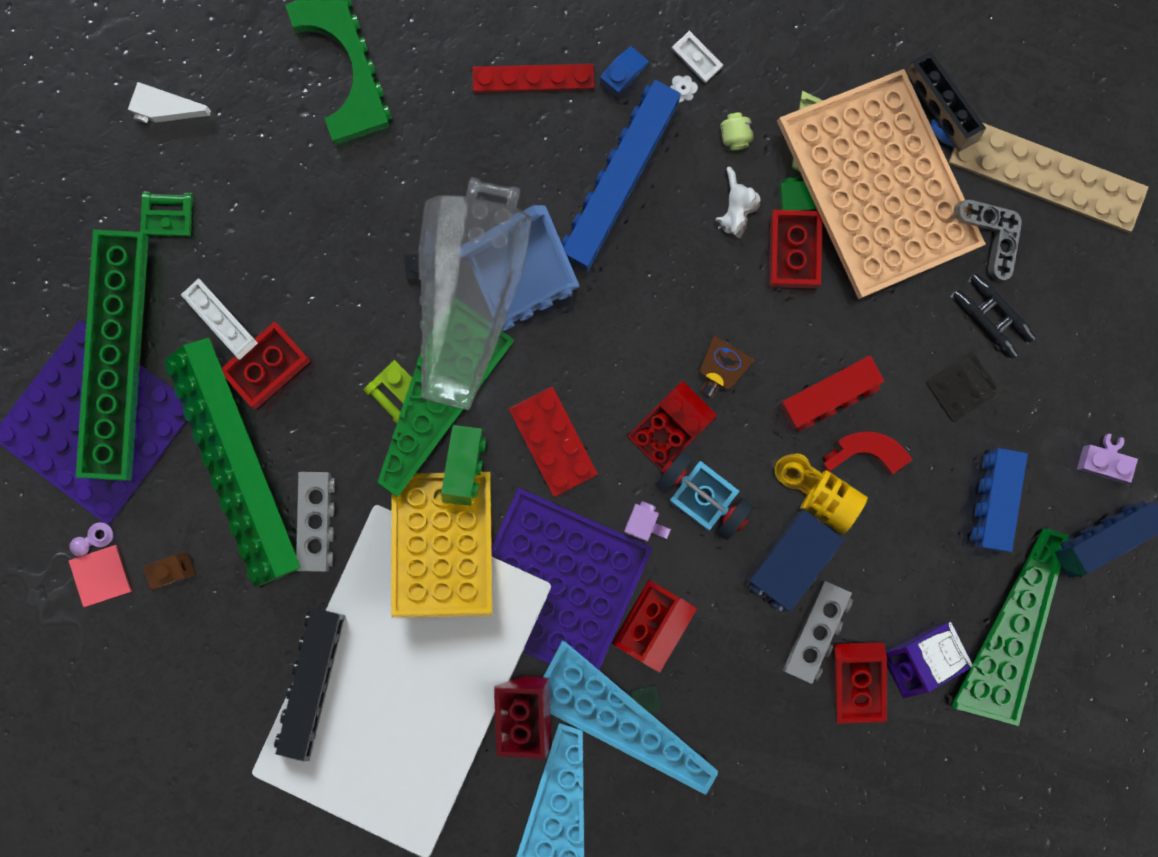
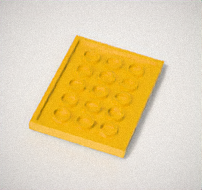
M481 472V475H476L475 483L479 484L477 498L472 499L471 506L442 502L441 491L444 473H416L398 498L392 494L391 618L492 616L490 472Z

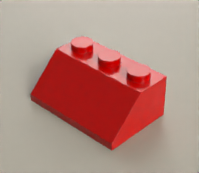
M648 580L611 644L652 669L661 672L698 608Z

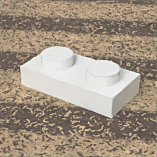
M690 31L672 47V51L705 84L723 67V64Z

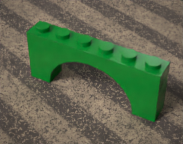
M297 0L285 4L296 33L313 31L325 34L336 40L350 57L353 68V83L350 94L338 111L324 118L334 145L336 146L390 127L388 120L392 119L389 108L387 105L382 106L380 97L384 96L379 82L374 83L372 74L376 73L371 59L366 60L364 52L368 51L364 37H358L356 29L360 28L356 14L351 15L348 8L353 6L351 0Z

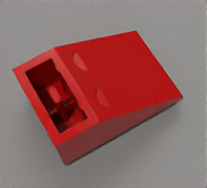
M682 381L627 437L662 470L669 460L672 461L717 414Z

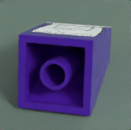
M951 622L938 625L886 651L887 667L903 699L930 692L972 667L970 656L964 649L958 632Z

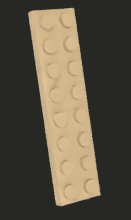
M984 124L986 130L977 143L958 152L956 147L953 149L948 164L1127 233H1131L1148 190V186L987 124Z

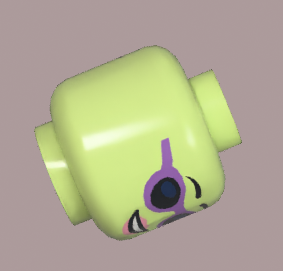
M742 113L727 115L728 119L724 120L720 125L724 145L730 147V150L748 148L749 143L754 140L751 119L742 117Z

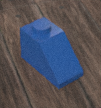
M630 46L600 76V84L616 98H619L647 66L649 61Z

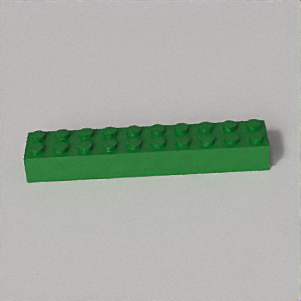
M93 230L76 466L77 478L132 481L149 238L143 232Z
M210 338L181 346L164 360L166 363L165 368L174 383L175 394L180 399L184 408V417L189 421L193 431V440L198 444L201 451V459L210 474L211 485L216 490L220 499V508L226 514L230 533L235 537L238 545V553L247 567V576L253 583L254 588L280 579L301 567Z

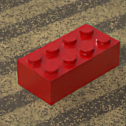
M870 355L782 401L778 406L791 431L797 428L801 432L814 425L815 418L819 417L822 421L837 413L836 407L841 405L842 409H845L859 401L857 396L862 394L866 398L881 389L879 385L885 381Z
M553 386L509 408L554 498L598 475Z

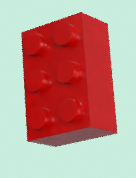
M773 210L770 215L769 287L818 288L821 285L822 218L819 212Z
M273 322L255 338L257 344L240 360L235 356L221 368L225 378L254 409L262 405L311 361L276 322Z

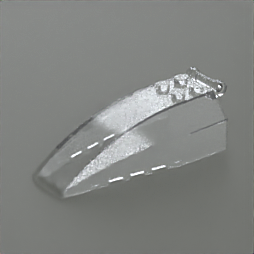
M471 177L467 196L437 195L425 202L419 244L420 305H422L420 329L422 330L423 343L421 345V357L423 359L421 380L423 399L466 410L471 408L499 339L525 266L532 217L516 207L520 196V188L512 186L511 188L480 182V179ZM477 192L507 198V205L477 198Z

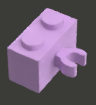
M1106 434L1103 439L1105 449L1093 445L1083 446L1077 470L1123 484L1132 482L1138 459L1117 453L1124 445V438H1118L1117 444L1112 445L1110 442L1112 434Z
M641 502L640 505H634L623 533L647 542L651 533L667 539L671 529L655 523L659 513L654 511L655 506Z

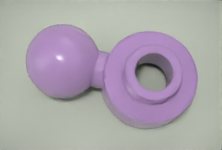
M105 523L93 524L88 530V537H76L70 542L69 548L71 553L75 556H84L92 545L98 548L108 546L113 540V530ZM99 530L105 533L102 539L96 538V532Z

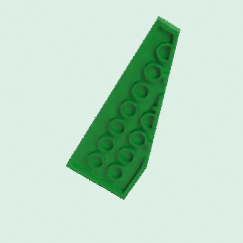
M456 297L425 337L377 482L397 498L514 342V339L499 328L490 329L489 325L492 323Z

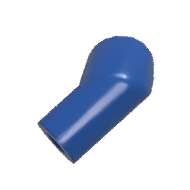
M933 119L930 126L936 138L942 143L955 148L937 120Z

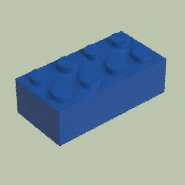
M997 448L988 451V455H984L982 468L986 469L984 479L981 478L978 492L982 493L980 503L976 504L974 516L978 518L977 525L972 528L971 541L974 542V548L997 552H1012L1028 453Z

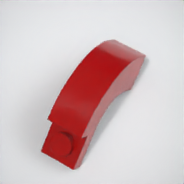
M858 432L836 441L835 443L840 451L832 450L824 456L826 461L821 465L824 470L830 472L854 454H867L877 459L886 472L892 475L913 459L898 442L886 435L876 432Z

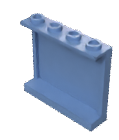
M533 205L457 248L460 258L469 259L495 323L489 325L490 329L500 328L501 331L510 329L514 326L513 322L518 319L522 321L534 315L533 311L551 307L553 305L552 301L557 298L559 300L565 299L573 294L572 290L580 287L547 208L543 205Z

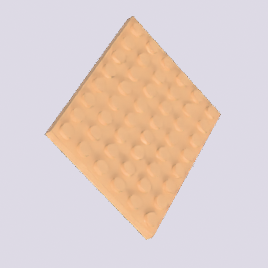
M905 69L782 116L777 120L858 299L986 245L977 226L961 223L954 216L955 205L965 199ZM966 207L963 208V212H966V215H971V212Z

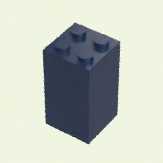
M806 510L799 511L748 578L747 582L751 584L749 589L759 597L765 595L771 599L768 604L777 611L783 612L785 610L791 612L844 542V539Z

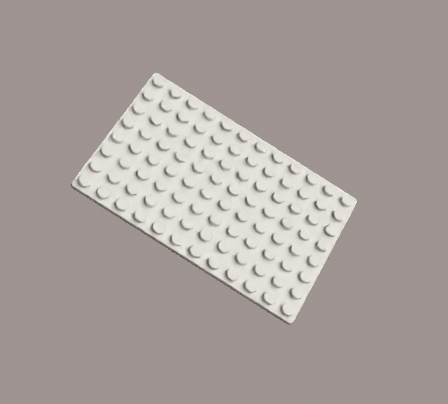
M375 505L326 611L345 615L310 761L303 762L275 755L277 748H274V741L282 728L280 717L283 709L287 708L289 700L285 698L252 770V774L421 857H429L494 716V686L510 680L550 592L551 584L491 557L492 616L391 618L392 511Z

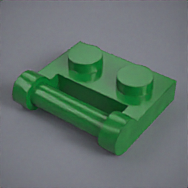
M143 192L140 232L147 236L191 237L193 194L159 195ZM151 204L183 205V211L151 210Z

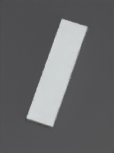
M199 278L181 294L239 360L257 344V341Z

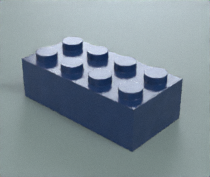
M1143 500L1137 504L1132 503L1122 508L1121 513L1115 516L1113 514L1101 520L1102 524L1080 532L1081 536L1072 537L1060 543L1062 548L1054 553L1068 578L1087 575L1158 535V506L1156 502L1145 503Z

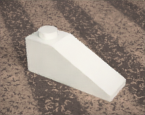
M139 82L128 107V110L134 115L133 118L143 123H147L148 120L163 122L209 116L211 112L206 105Z

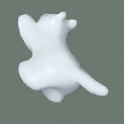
M727 167L731 189L729 193V208L723 217H717L715 220L720 223L725 233H732L737 238H741L747 227V215L758 210L761 200L759 194L753 188L737 184L734 170L731 167Z

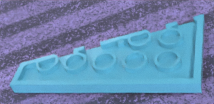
M562 723L558 724L516 857H584L583 731L581 729Z

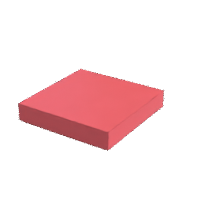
M117 545L69 560L83 607L132 592Z

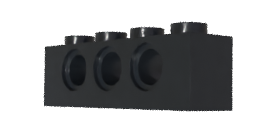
M932 51L913 60L906 72L911 85L958 152L977 143L985 132L986 127Z

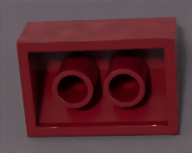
M522 677L495 685L494 706L497 756L546 759L551 748L549 678Z

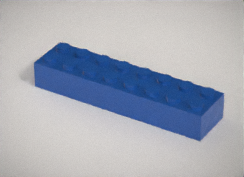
M657 80L653 82L652 86L647 84L641 96V106L638 107L636 105L629 118L630 127L623 128L618 138V149L613 148L606 160V171L601 170L595 180L596 184L594 187L596 189L594 193L589 191L583 202V213H577L572 222L571 230L573 232L570 236L566 234L561 242L570 264L588 273L679 105L681 93Z

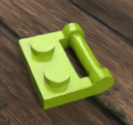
M394 360L363 391L368 396L371 395L393 417L392 421L397 425L401 411L378 387L383 383L404 403L412 377Z

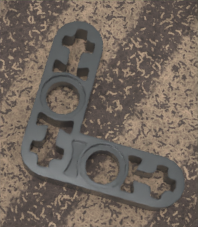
M974 200L958 202L954 207V216L959 222L994 231L988 266L989 276L995 281L1009 279L1014 271L1022 225L1020 215L1009 209ZM966 207L968 211L972 212L976 211V214L966 215V212H963V208ZM986 210L992 214V221L989 224L983 218ZM1009 218V221L1012 222V226H1009V224L1006 222L999 221L1000 219ZM1003 239L1009 243V250L1006 253L1000 247ZM999 257H1007V260L999 259ZM998 266L1004 269V273L1001 274V271L997 270Z

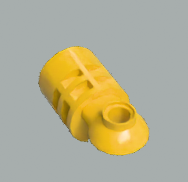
M802 454L786 455L776 462L774 469L778 481L788 488L798 489L806 494L800 509L806 510L824 525L843 536L861 513L868 497L829 471L819 472L811 466L808 459Z

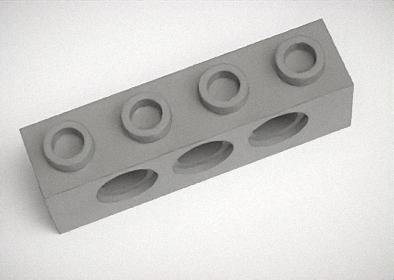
M329 472L298 473L296 557L301 568L296 571H329V566H333V552H329V542L334 540V528L330 527V517H334V502H330V495L335 492V478H331V473ZM316 490L321 491L323 494V499L319 504H314L311 501V494ZM314 515H319L322 518V525L318 529H314L310 525V519ZM315 539L319 540L322 545L320 552L316 554L312 553L309 548L311 541Z
M827 581L821 582L783 668L784 672L813 684L814 680H819L823 671V667L820 666L823 658H828L833 648V644L830 642L834 634L838 635L843 626V622L840 621L844 612L848 613L853 603V599L850 598L851 592ZM831 603L835 606V614L828 618L824 615L823 608L826 604ZM817 626L824 627L826 631L825 637L821 640L815 639L813 631ZM807 649H813L816 653L814 661L807 663L803 658V654Z

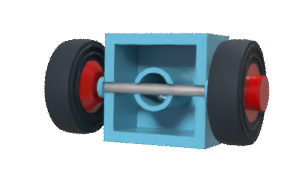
M682 451L674 462L669 460L661 470L664 475L657 482L656 486L666 493L673 485L680 482L681 486L669 502L707 531L712 528L721 515L724 516L723 523L717 533L725 540H728L736 530L740 532L749 521L746 517L751 512L753 505L743 498L735 507L729 510L728 506L739 493V490L701 461L698 462L688 476L684 477L687 472V466L692 458Z

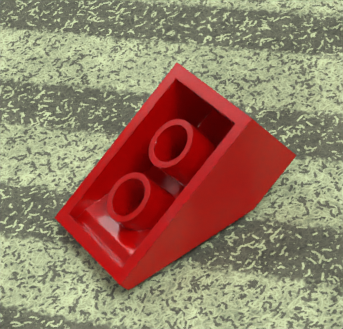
M884 642L834 644L837 724L887 722V655Z

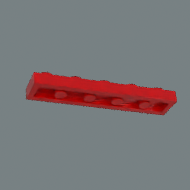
M594 64L473 67V93L594 90Z

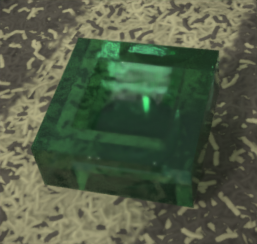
M655 685L631 691L633 700L649 713L661 710Z

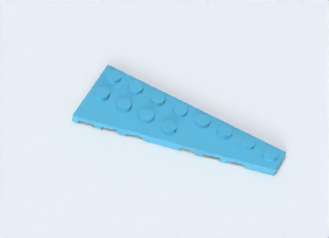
M562 641L543 677L549 678L550 714L706 795L718 771L569 644Z

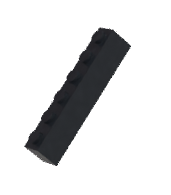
M311 607V611L307 612L305 616L304 626L307 627L305 635L301 636L298 650L301 652L299 660H296L293 665L292 674L295 676L293 684H290L287 689L286 699L289 700L287 708L283 709L280 717L282 728L274 741V748H277L275 755L303 762L310 761L345 619L343 614Z

